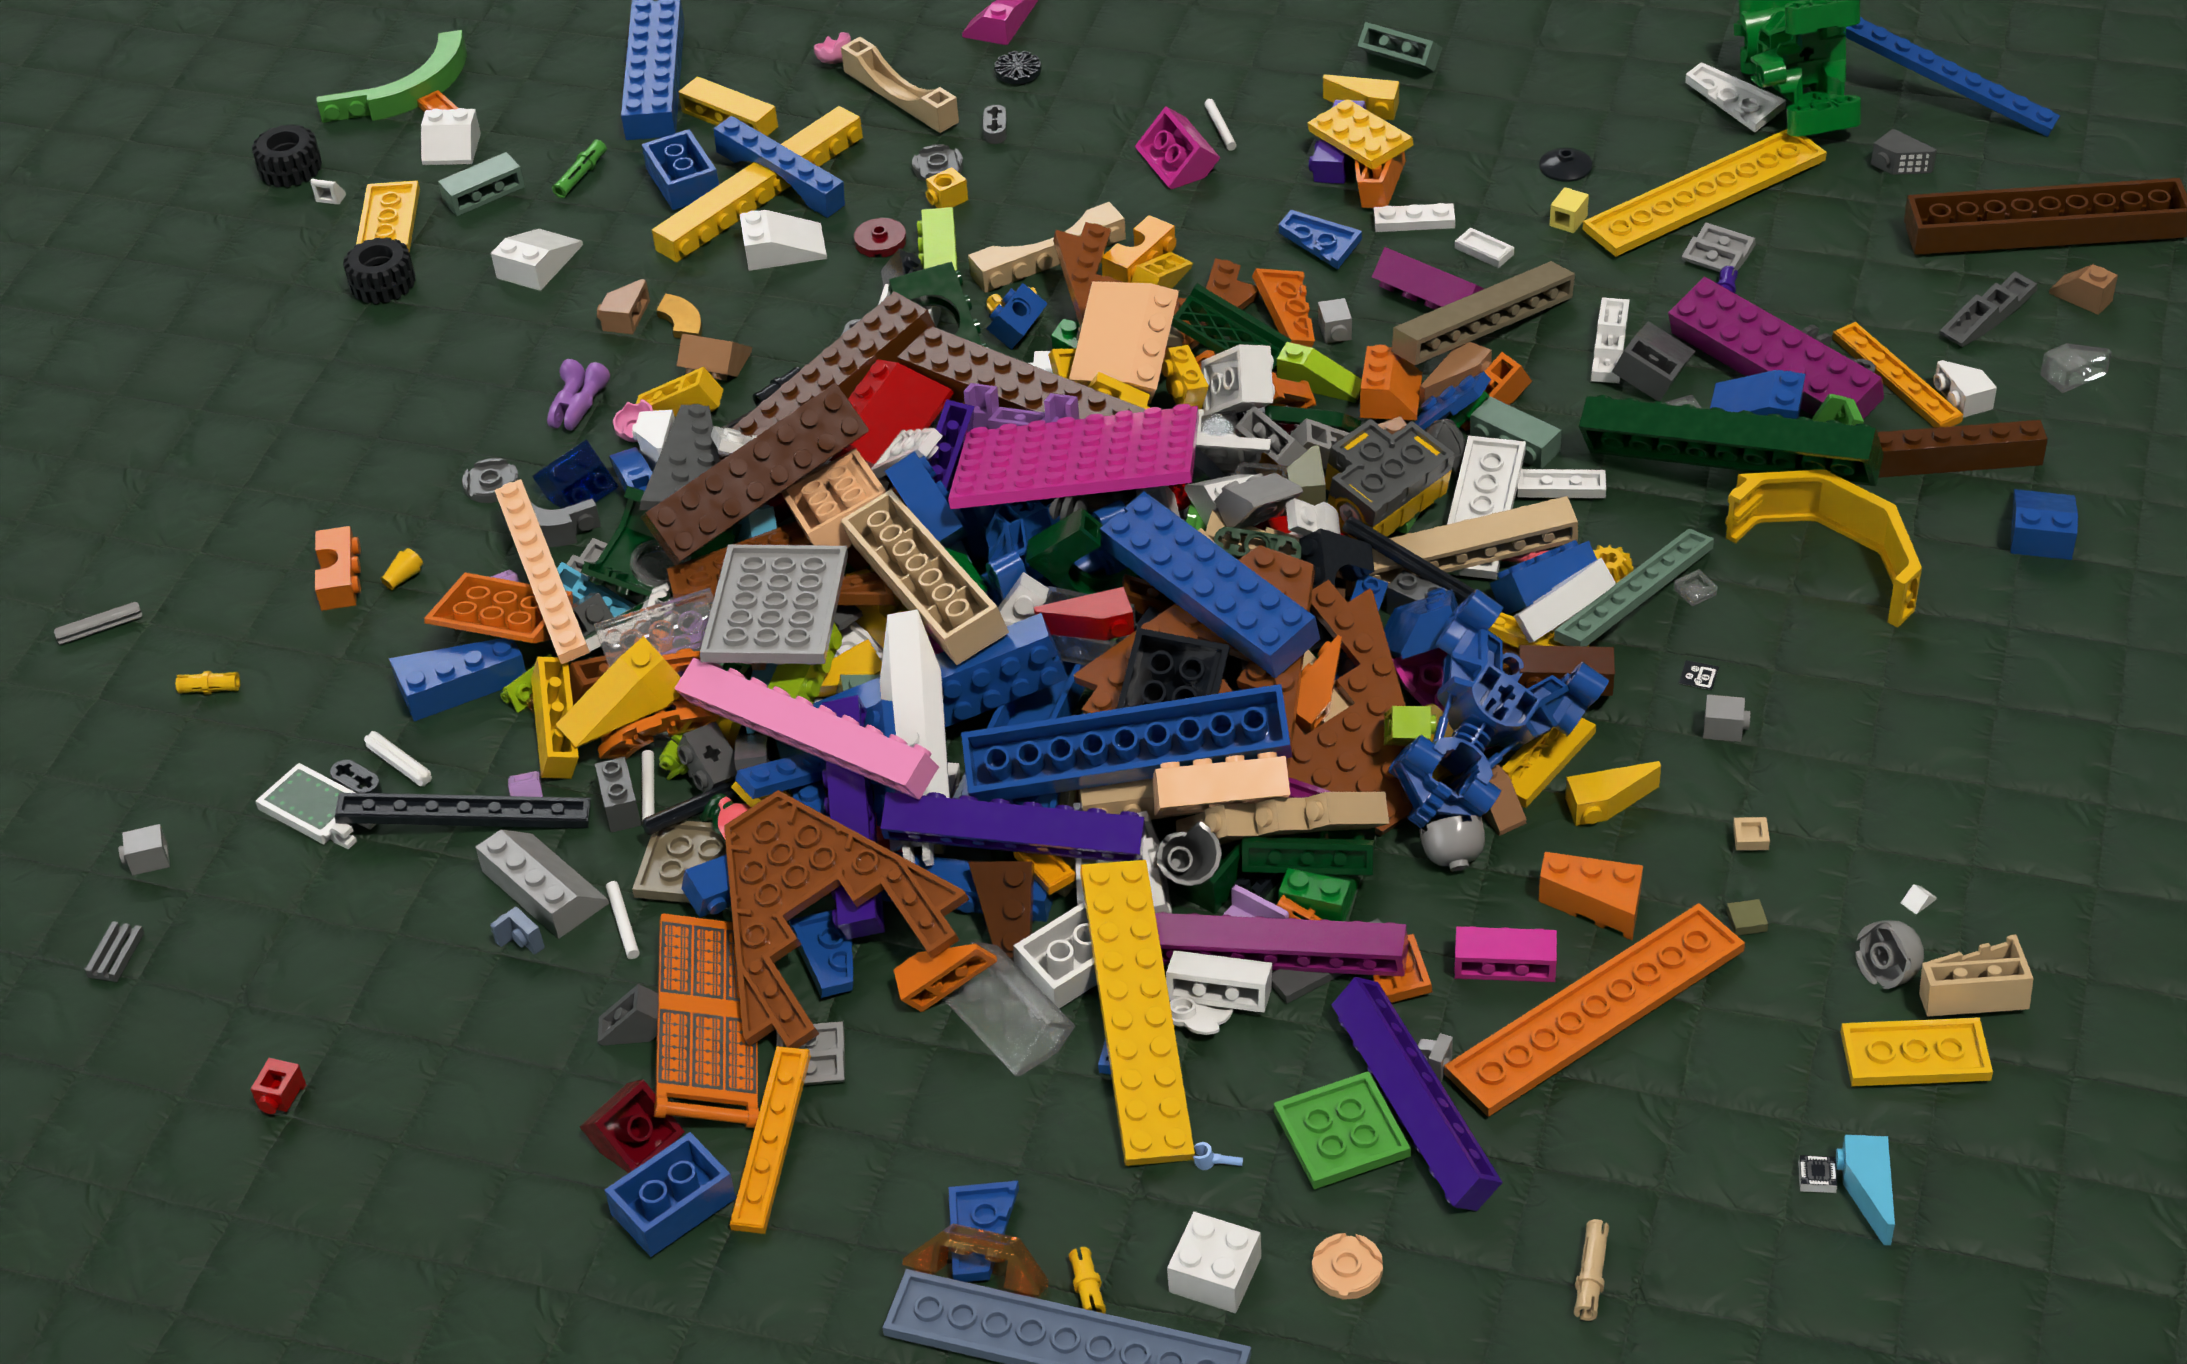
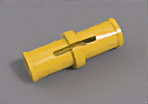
M203 671L202 674L193 675L178 674L175 682L178 694L203 692L205 695L219 691H239L240 676L238 672L212 673V671Z
M1080 1247L1083 1260H1079L1077 1249L1075 1248L1069 1253V1260L1075 1275L1073 1286L1075 1292L1080 1295L1082 1308L1093 1311L1092 1306H1095L1097 1312L1105 1314L1106 1306L1099 1289L1102 1282L1099 1273H1096L1094 1270L1091 1250L1087 1247Z

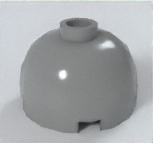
M1470 815L1472 821L1462 822L1461 816H1453L1427 824V831L1421 828L1419 830L1421 843L1427 857L1431 862L1439 866H1449L1450 871H1461L1469 868L1468 862L1475 860L1484 849L1485 831L1482 818Z
M1882 920L1865 926L1858 934L1856 941H1861L1860 950L1855 951L1856 960L1862 974L1873 985L1878 982L1885 986L1883 987L1884 989L1900 986L1911 981L1922 968L1924 947L1918 934L1907 924L1895 920Z

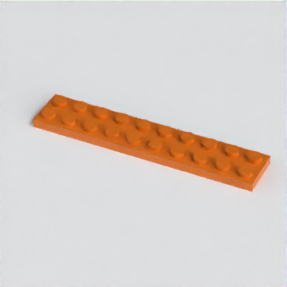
M1698 903L1445 1064L1444 1075L1489 1117L1744 952L1745 942Z

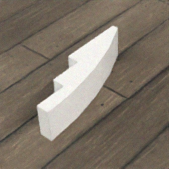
M1602 298L1591 381L1620 382V377L1612 373V370L1624 351L1630 302L1628 299Z
M1599 558L1554 586L1551 591L1535 600L1532 605L1516 614L1514 618L1529 643L1534 642L1616 585V582L1603 559Z

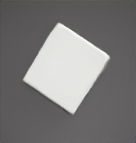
M311 179L310 181L316 202L339 205L346 196V192L336 182Z

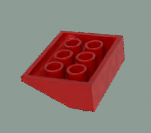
M877 359L848 398L869 431L829 461H833L856 448L871 469L901 430L908 431V429H912L915 431L920 429L922 431L925 428H929L943 409L946 399L949 400L954 392L952 389L900 363Z

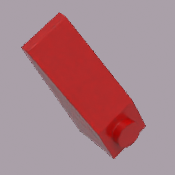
M1124 587L1033 607L1034 615L1042 613L1051 635L1105 641L1134 633L1133 610Z

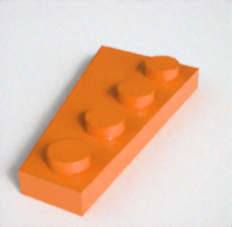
M1256 268L1252 278L1278 331L1291 339V343L1312 347L1315 339L1312 320L1308 318L1310 308L1309 303L1305 299L1307 290L1306 286L1303 285L1304 272Z

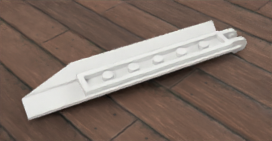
M918 609L888 614L880 675L881 699L893 702L896 736L906 741L908 746L913 747L915 744H918L932 753L930 758L939 766L923 795L927 796V793L936 792L944 794L946 798H950L942 674ZM889 839L890 851L897 852L902 848L903 858L915 863L914 848L922 846V859L925 866L934 865V844Z

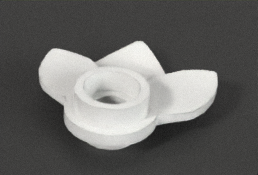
M1178 997L1170 1001L1173 1025L1186 1027L1191 1032L1210 1035L1218 1033L1220 1031L1219 1025L1225 1023L1233 1013L1232 1008L1195 1004L1194 1000L1188 997Z

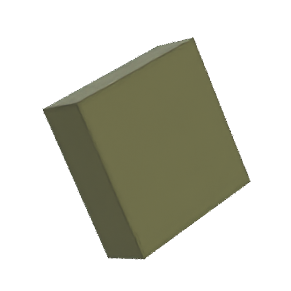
M1760 899L1727 903L1726 912L1734 934L1745 935L1766 932L1768 930V921Z

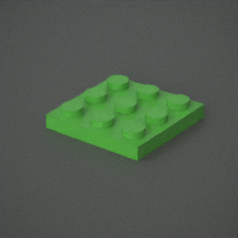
M1369 1071L1274 1103V1113L1313 1189L1411 1157V1148Z

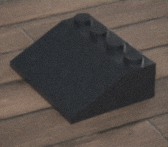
M1137 628L1117 709L1219 694L1230 645Z

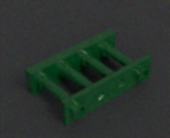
M1375 828L1321 831L1273 837H1243L1242 872L1286 873L1287 868L1317 874L1373 875Z

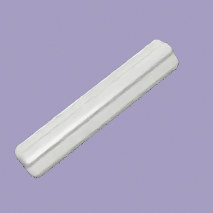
M371 731L369 735L365 736L364 741L367 748L417 785L423 787L428 782H431L430 770L378 732Z

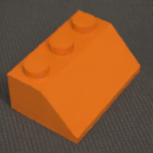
M1381 344L1367 346L1360 388V418L1394 419L1401 416L1403 420L1417 421L1422 372L1414 364L1393 353L1392 347Z

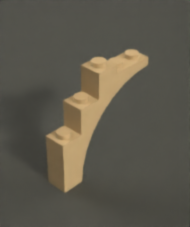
M1324 792L1306 798H1272L1252 804H1221L1204 809L1203 813L1175 821L1176 832H1188L1197 822L1201 821L1210 827L1211 832L1215 833L1220 845L1241 840L1243 837H1273L1321 831L1371 829L1389 824L1386 792Z

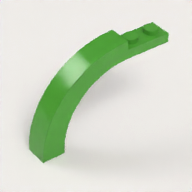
M463 31L438 33L437 46L431 57L419 69L402 79L375 88L318 96L317 105L322 123L370 115L372 121L393 117L419 107L417 100L437 90L441 93L444 92L457 79L465 65L467 49Z

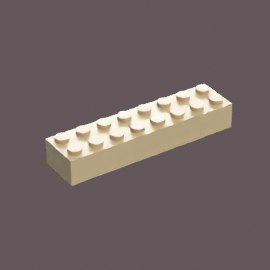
M891 489L841 519L842 525L854 548L909 611L918 609L926 631L956 666L1009 633L997 605Z

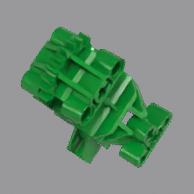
M1739 0V20H1737V23H1734V36H1744L1745 46L1740 48V71L1745 74H1756L1751 76V80L1761 88L1772 86L1793 103L1787 106L1788 135L1797 137L1857 127L1861 124V98L1857 95H1844L1846 81V27L1860 23V0ZM1810 87L1812 92L1803 94V88Z

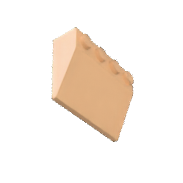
M1092 281L1069 380L1088 386L1096 374L1101 372L1150 394L1148 404H1151L1158 386L1179 291L1152 283Z
M855 448L808 474L781 494L811 545L847 546L848 549L852 543L842 525L841 519L887 491Z

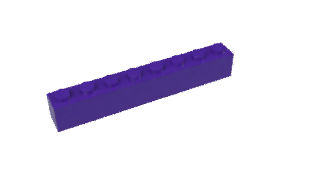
M858 695L822 703L823 706L835 712L837 717L842 718L843 715L850 716L859 722V726L866 727L865 717L867 710ZM826 761V769L822 771V777L825 787L828 788V797L824 798L827 815L878 844L876 816L873 808L874 792L871 779ZM842 885L831 892L833 899L836 900L837 908L832 911L835 928L840 929L847 940L885 932L882 891L859 907L855 906Z
M895 790V793L886 792L880 829L884 839L1121 862L1142 860L1145 820L1144 817H1140L1139 814L1131 811L1109 814L1099 808L1078 811L1068 805H1057L1055 808L1042 807L1041 804L1036 802H1024L1023 805L1010 804L1009 801L1004 799H992L991 802L978 801L977 798L966 795L960 796L959 799L946 798L944 794L936 792L927 793V796L922 795L919 800Z
M1354 977L1331 1004L1338 1015L1339 1023L1347 1030L1353 1040L1354 1048L1361 1053L1366 1061L1368 1071L1383 1089V1096L1392 1104L1398 1114V1121L1407 1129L1412 1137L1414 1147L1423 1155L1429 1165V1172L1438 1180L1443 1188L1446 1200L1455 1208L1478 1211L1503 1183L1380 984L1375 981Z

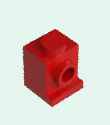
M268 1058L252 1085L251 1092L261 1111L267 1114H275L277 1110L287 1112L299 1090H304L306 1087V1082L299 1064Z

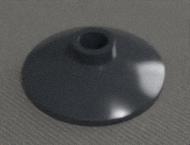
M1557 148L1548 151L1541 157L1540 170L1546 177L1552 180L1572 182L1586 177L1591 172L1592 160L1581 150Z

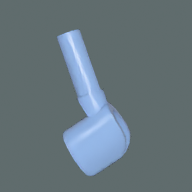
M1200 1142L1194 1146L1196 1154L1199 1156H1193V1159L1200 1170H1208L1214 1164L1242 1166L1243 1158L1213 1153L1211 1146L1206 1142Z

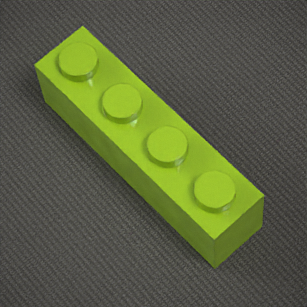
M953 207L921 210L922 220L917 221L919 258L922 269L952 261L954 269L958 270Z
M835 622L825 664L777 665L768 688L773 690L774 686L779 687L790 694L791 698L796 699L797 696H801L813 704L815 698L820 693V688L826 674L831 669L832 660L842 644L843 637Z

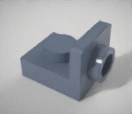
M514 907L501 915L490 925L495 942L500 947L514 939L521 948L526 946L534 955L545 948L539 927L518 907Z

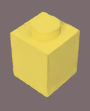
M1564 187L1551 204L1550 226L1575 233L1588 216L1589 194Z

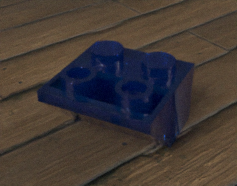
M587 439L532 476L547 499L561 509L590 499L597 502L619 487Z

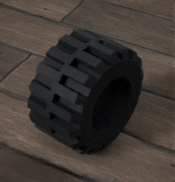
M280 125L276 128L268 129L267 132L261 133L260 137L256 138L252 145V152L259 176L268 185H275V187L299 185L316 176L318 170L322 167L315 135L309 128H304L301 125Z
M388 237L368 239L361 244L355 245L354 249H350L347 252V256L344 257L343 265L352 295H355L356 299L363 300V302L379 304L380 302L386 303L393 299L396 300L401 298V295L407 294L409 289L413 288L414 281H416L409 249L400 240H392Z

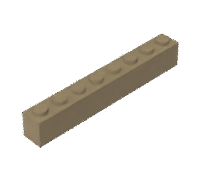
M1550 261L1393 328L1392 352L1417 365L1572 298L1575 273Z

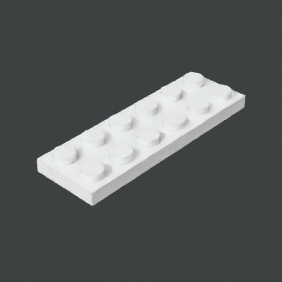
M1468 436L1447 525L1513 509L1526 451V441ZM1501 560L1448 572V574L1497 580Z

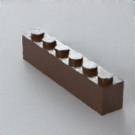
M2041 420L1881 431L1877 433L1884 456L1878 478L2043 465L2048 438Z

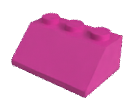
M1167 106L1164 107L1135 145V148L1170 189L1204 179L1220 159V156L1190 121Z

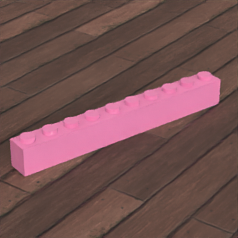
M693 657L674 688L691 704L700 706L705 710L919 800L939 768L930 758L932 753L918 744L911 747L907 745L906 741L894 734H891L889 737L884 736L883 732L872 725L867 724L865 728L859 726V722L850 716L843 715L842 718L837 717L835 712L823 705L816 708L813 707L810 701L801 696H797L796 699L791 698L790 694L779 687L774 686L773 690L769 689L764 682L752 677L750 680H747L743 674L733 668L725 671L719 664L701 662V660Z

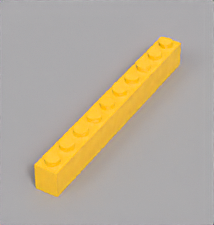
M838 106L781 145L820 167L863 138L861 119L858 115ZM753 162L653 228L652 234L655 250L678 262L740 220L741 213L756 210L791 185L771 169Z

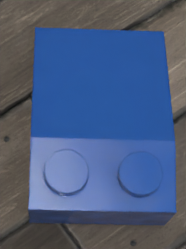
M1773 370L1716 383L1710 408L1718 407L1729 412L1745 410L1756 415L1765 416L1768 414H1778L1784 418L1797 419L1801 408L1806 374Z
M2014 489L2010 553L2072 560L2078 529V511L2075 495Z

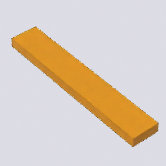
M1857 322L1833 331L1832 339L1853 358L1871 361L1875 365V374L1882 377L1883 384L1934 428L1951 427L1962 422L1964 414Z
M776 1047L730 1221L731 1230L760 1234L766 1233L811 1059L810 1050Z

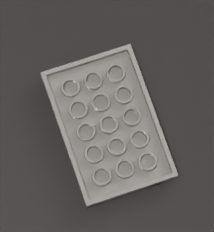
M728 544L700 649L701 662H712L715 664H825L848 558L847 546Z

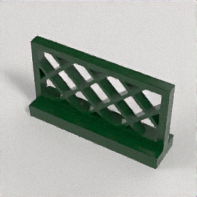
M1196 283L1190 295L1173 316L1171 324L1174 328L1216 353H1221L1239 344L1271 346V355L1274 359L1272 371L1277 365V357L1286 342L1291 343L1292 341ZM1182 320H1187V321H1189L1191 325L1187 324L1186 322H1184V321H1182ZM1200 322H1205L1207 326H1201ZM1207 335H1213L1215 339H1212ZM1223 336H1228L1231 340H1225Z

